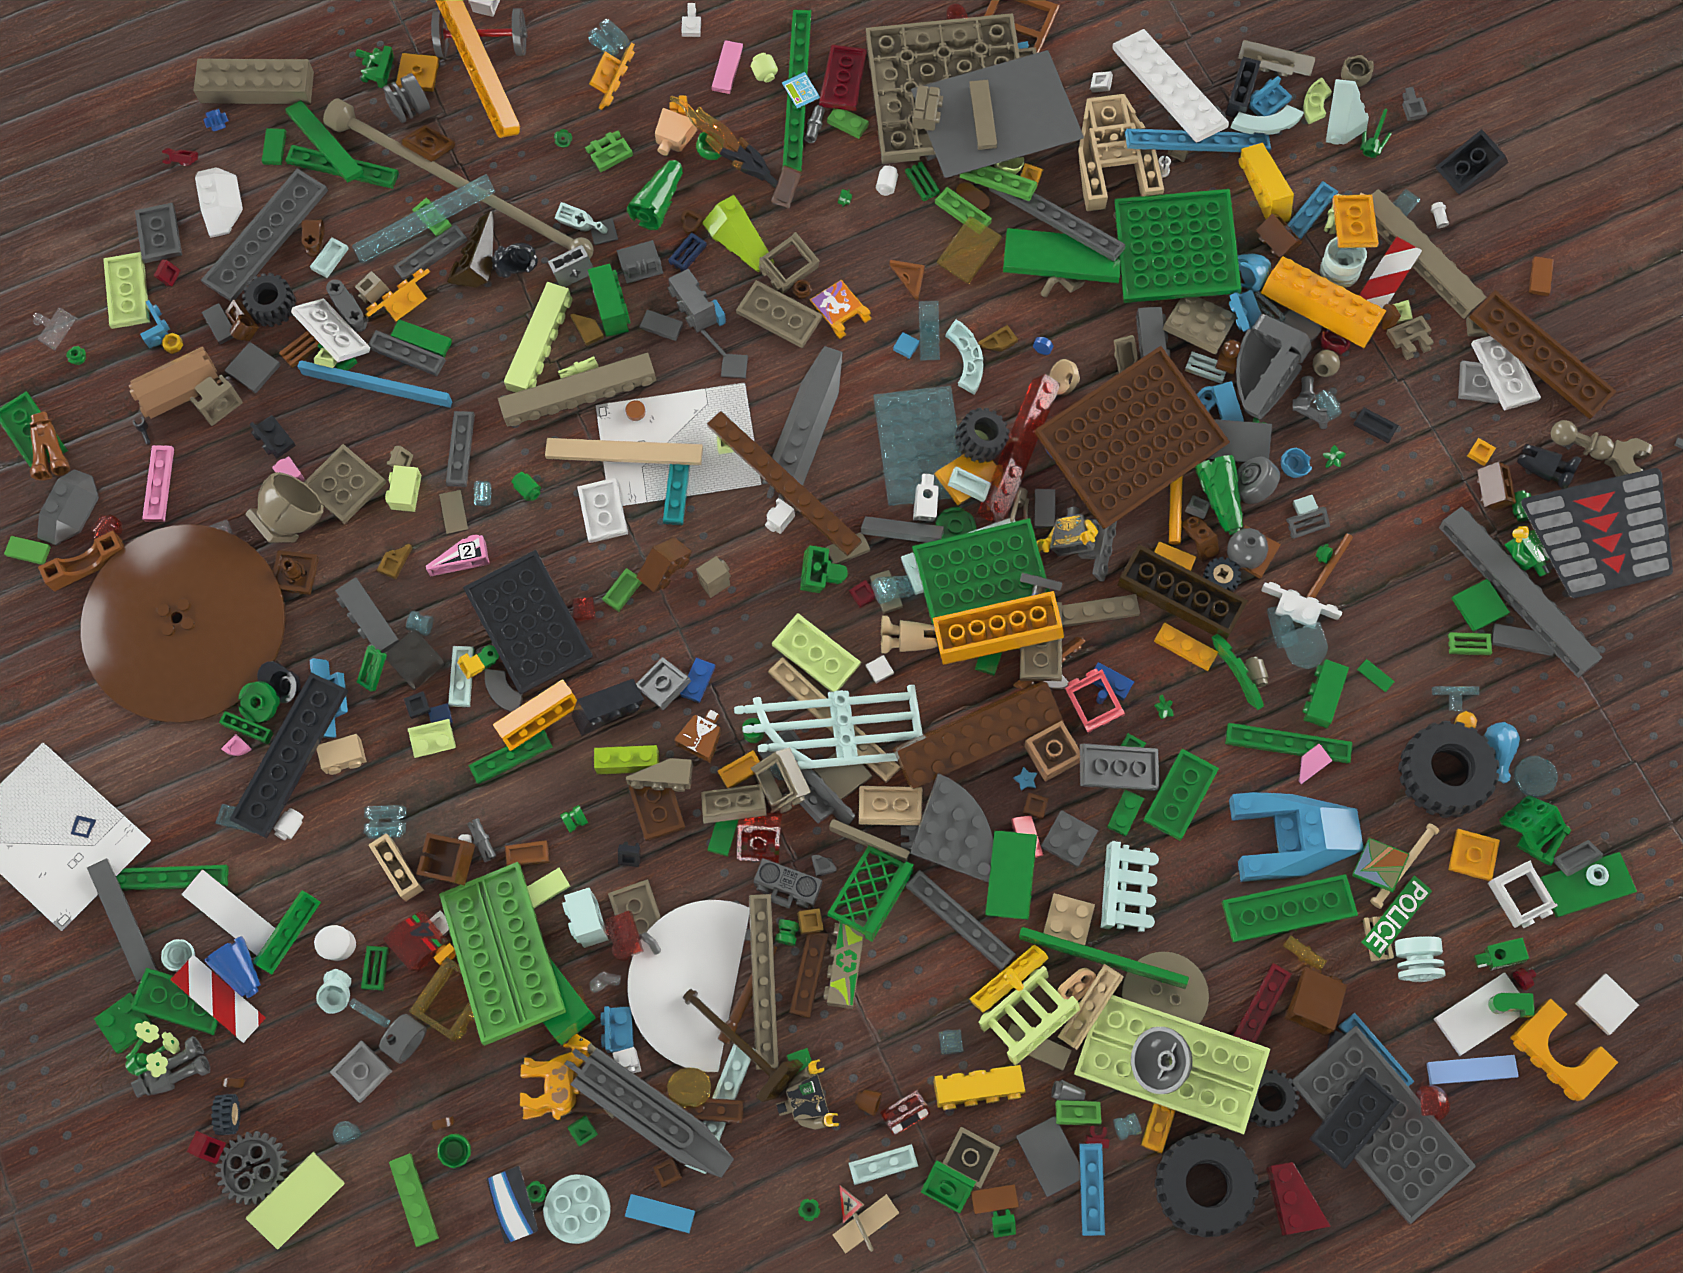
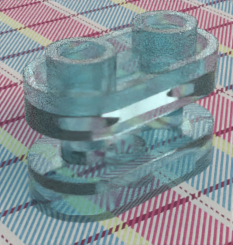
M607 18L599 23L601 30L594 27L588 32V39L592 45H597L602 53L606 51L614 57L619 54L618 46L621 49H625L630 44L627 36Z
M397 805L365 807L364 817L370 819V823L364 824V834L368 835V838L378 839L386 833L391 838H400L401 834L406 833V824L400 822V818L406 817L407 808ZM379 819H391V822H379Z

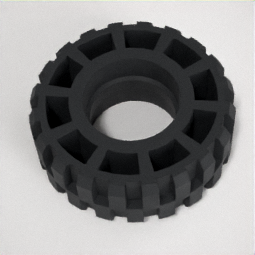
M1442 721L1440 724L1432 723L1425 729L1422 728L1406 744L1407 746L1400 756L1402 761L1399 763L1398 771L1402 772L1400 782L1407 789L1405 791L1406 795L1416 801L1414 804L1417 807H1424L1427 809L1426 812L1431 815L1438 813L1443 818H1448L1451 815L1456 818L1475 811L1493 794L1496 789L1495 784L1499 780V774L1496 773L1500 768L1499 761L1495 760L1494 755L1496 752L1487 743L1489 740L1484 735L1480 736L1477 733V729L1472 726L1470 728L1465 727V724L1461 722H1456L1455 724H1451V721ZM1436 753H1448L1461 761L1466 771V780L1461 786L1444 784L1435 776L1431 760Z
M1197 1133L1179 1140L1162 1156V1160L1156 1169L1157 1176L1154 1183L1157 1189L1156 1198L1163 1208L1162 1212L1164 1215L1169 1217L1173 1222L1172 1224L1178 1229L1181 1228L1190 1235L1201 1237L1220 1236L1230 1233L1247 1221L1249 1214L1253 1212L1255 1199L1258 1198L1259 1193L1256 1186L1258 1176L1252 1168L1254 1167L1252 1160H1248L1244 1149L1233 1144V1140L1220 1137L1219 1134ZM1198 1164L1214 1165L1222 1172L1226 1180V1194L1223 1200L1215 1206H1201L1195 1203L1187 1192L1186 1177L1189 1171Z

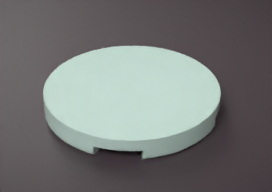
M570 1175L556 1182L551 1187L543 1207L544 1219L551 1233L560 1240L573 1244L585 1243L597 1237L607 1225L611 1211L610 1199L605 1188L597 1180L585 1175Z

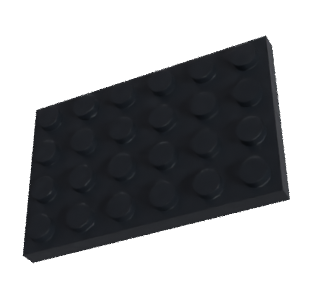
M536 550L463 587L520 695L593 658L590 649Z

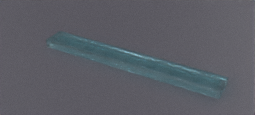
M487 174L353 244L352 247L359 261L363 263L496 191Z

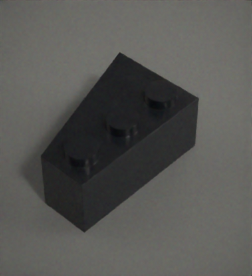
M630 679L579 698L571 717L581 736H584L626 714L637 712L644 698L634 679Z

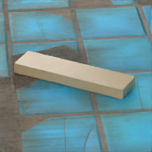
M1104 964L1080 1001V1010L1068 1020L1058 1038L1077 1050L1124 976Z

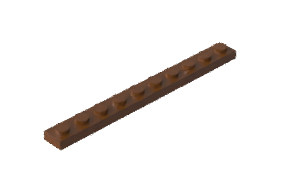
M722 411L707 423V427L846 556H849L862 543V540Z

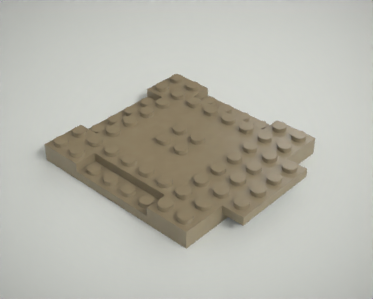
M1013 13L866 28V42L882 164L919 160L920 156L935 155L927 130L912 127L915 106L912 88L1037 53L1036 47L1018 49Z

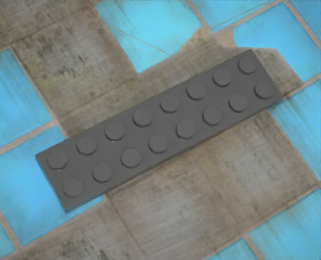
M296 169L201 279L202 283L231 302L233 299H236L242 293L244 287H247L249 280H253V277L259 273L302 220L305 219L328 192L327 187L301 170Z

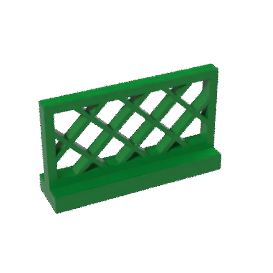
M868 845L828 911V916L864 934L866 939L873 942L913 874L914 865L907 861L903 863ZM871 853L878 857L880 863L868 865L867 857ZM893 864L898 867L896 873L887 875L884 866ZM881 867L884 876L872 878L870 870ZM867 871L869 880L858 882L857 874ZM886 880V890L877 892L874 883ZM871 884L874 893L862 895L860 886ZM857 887L859 897L848 899L847 890ZM875 897L877 901L876 907L867 909L864 900ZM861 901L864 910L852 913L850 903ZM847 905L849 914L841 916L835 910L838 906ZM865 914L867 922L864 927L855 923L854 917Z

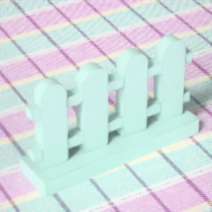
M1112 841L1106 847L1101 928L1110 929L1116 924L1117 929L1130 926L1137 927L1138 932H1145V929L1153 927L1155 923L1152 916L1146 915V908H1150L1156 903L1155 897L1147 894V887H1152L1157 883V877L1152 873H1148L1149 866L1156 865L1159 858L1155 853L1150 852V848H1144L1143 851L1130 850L1129 845H1123L1120 848L1121 842ZM1128 863L1142 865V872L1128 870ZM1126 884L1141 886L1140 893L1126 891ZM1125 905L1138 906L1139 914L1125 912Z

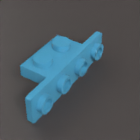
M310 659L312 673L345 688L344 673L336 672L330 675L329 662L327 660ZM346 697L323 738L333 739L336 737L335 718L348 712Z

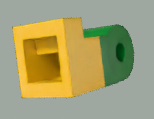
M488 645L471 658L467 653L461 656L457 664L466 678L470 679L493 666L499 654L493 645Z

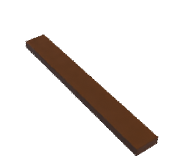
M582 1092L576 1094V1103L570 1111L573 1113L609 1115L603 1107ZM664 1095L700 1121L743 1123L744 1100Z

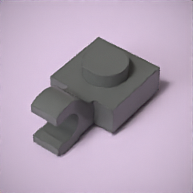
M1413 87L1405 88L1406 93L1402 94L1404 99L1402 106L1407 120L1411 121L1426 117L1428 113L1422 97L1416 98Z

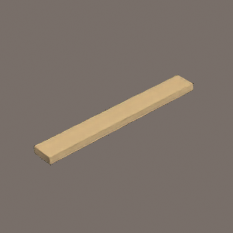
M547 438L545 457L546 459L701 465L703 445Z
M783 657L768 671L798 701L827 699ZM830 707L807 708L817 719L831 718ZM853 725L855 736L866 735L856 725ZM827 727L833 733V727ZM875 743L856 744L858 756L886 754ZM895 761L866 764L885 783L901 768Z

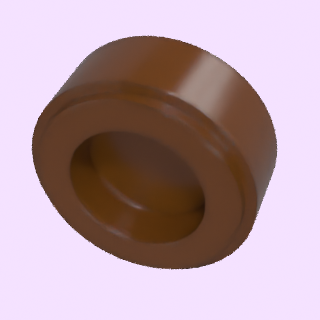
M222 1078L223 1087H244L245 1079Z
M453 1116L431 1122L434 1131L455 1124Z

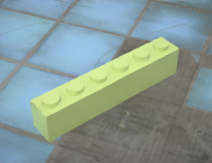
M547 282L505 377L504 384L507 390L516 393L536 387V378L543 371L545 357L550 355L551 343L556 340L558 327L560 324H563L565 319V311L571 306L572 297L569 288Z

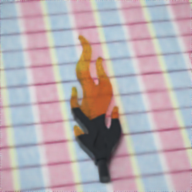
M670 97V100L679 104L684 109L695 127L708 134L705 141L718 154L733 161L732 165L739 171L762 181L766 180L776 189L778 181L770 175L771 171L767 168L763 157L756 149L749 145L742 137L737 141L727 126L705 113L701 107L697 108V115L688 103L677 97Z

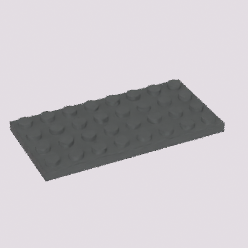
M1354 1026L1292 1079L1294 1081L1292 1085L1297 1087L1298 1093L1322 1121H1324L1363 1072L1368 1073L1400 1101L1354 1159L1407 1223L1411 1224L1472 1171L1476 1165L1360 1029Z

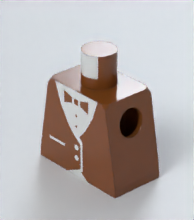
M712 710L708 711L704 719L694 715L675 738L676 746L711 763L722 733L721 728L715 725L720 715Z

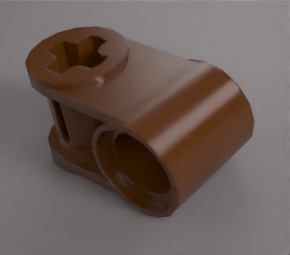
M322 219L302 220L301 241L306 253L310 257H317L323 250L325 227Z

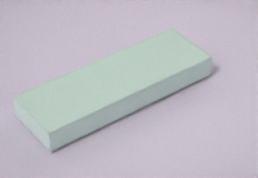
M453 646L448 703L450 707H470L472 677L470 679L466 678L457 661L466 653L470 658L473 657L475 650L473 646Z
M911 1144L850 1162L849 1167L854 1185H858L918 1167Z

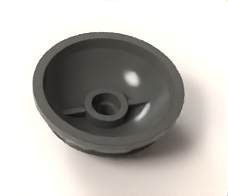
M1153 1027L1143 1032L1133 1046L1131 1053L1132 1071L1137 1082L1145 1090L1154 1094H1169L1179 1089L1188 1079L1192 1069V1053L1185 1039L1177 1031L1168 1027ZM1172 1057V1064L1170 1065L1169 1059Z

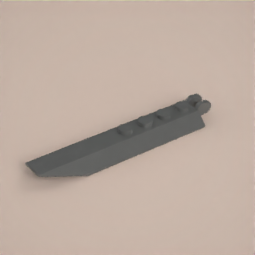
M826 346L823 347L802 380L772 456L802 486L839 394L843 352ZM764 479L762 481V484H769ZM770 485L767 498L771 499L774 496L775 489ZM779 494L778 498L784 501L785 498Z
M598 1048L595 1049L590 1058L574 1049L572 1052L574 1056L582 1059L586 1064L582 1069H579L573 1062L568 1060L565 1062L567 1067L578 1074L571 1083L573 1087L677 1161L722 1178L734 1158L704 1123Z

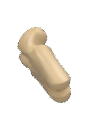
M882 616L881 653H888L892 648H899L900 652L938 647L936 638L924 637V635L936 634L934 625L900 620L899 626L891 623L888 616ZM899 635V638H891L890 636Z

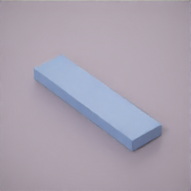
M1515 1055L1426 1063L1430 1085L1519 1077Z

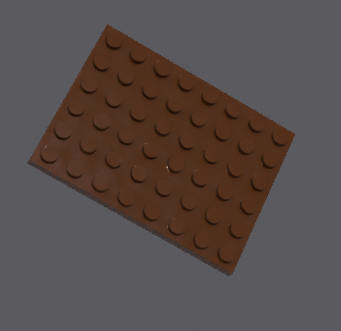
M1159 346L1034 431L1103 530L1230 443L1162 346Z

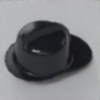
M268 661L262 664L258 670V681L271 685L276 695L280 698L281 703H288L302 690L298 675L287 670L279 663Z

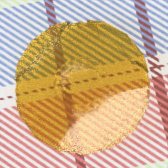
M698 1068L680 1069L668 1081V1095L671 1101L680 1107H697L710 1096V1078L704 1071Z

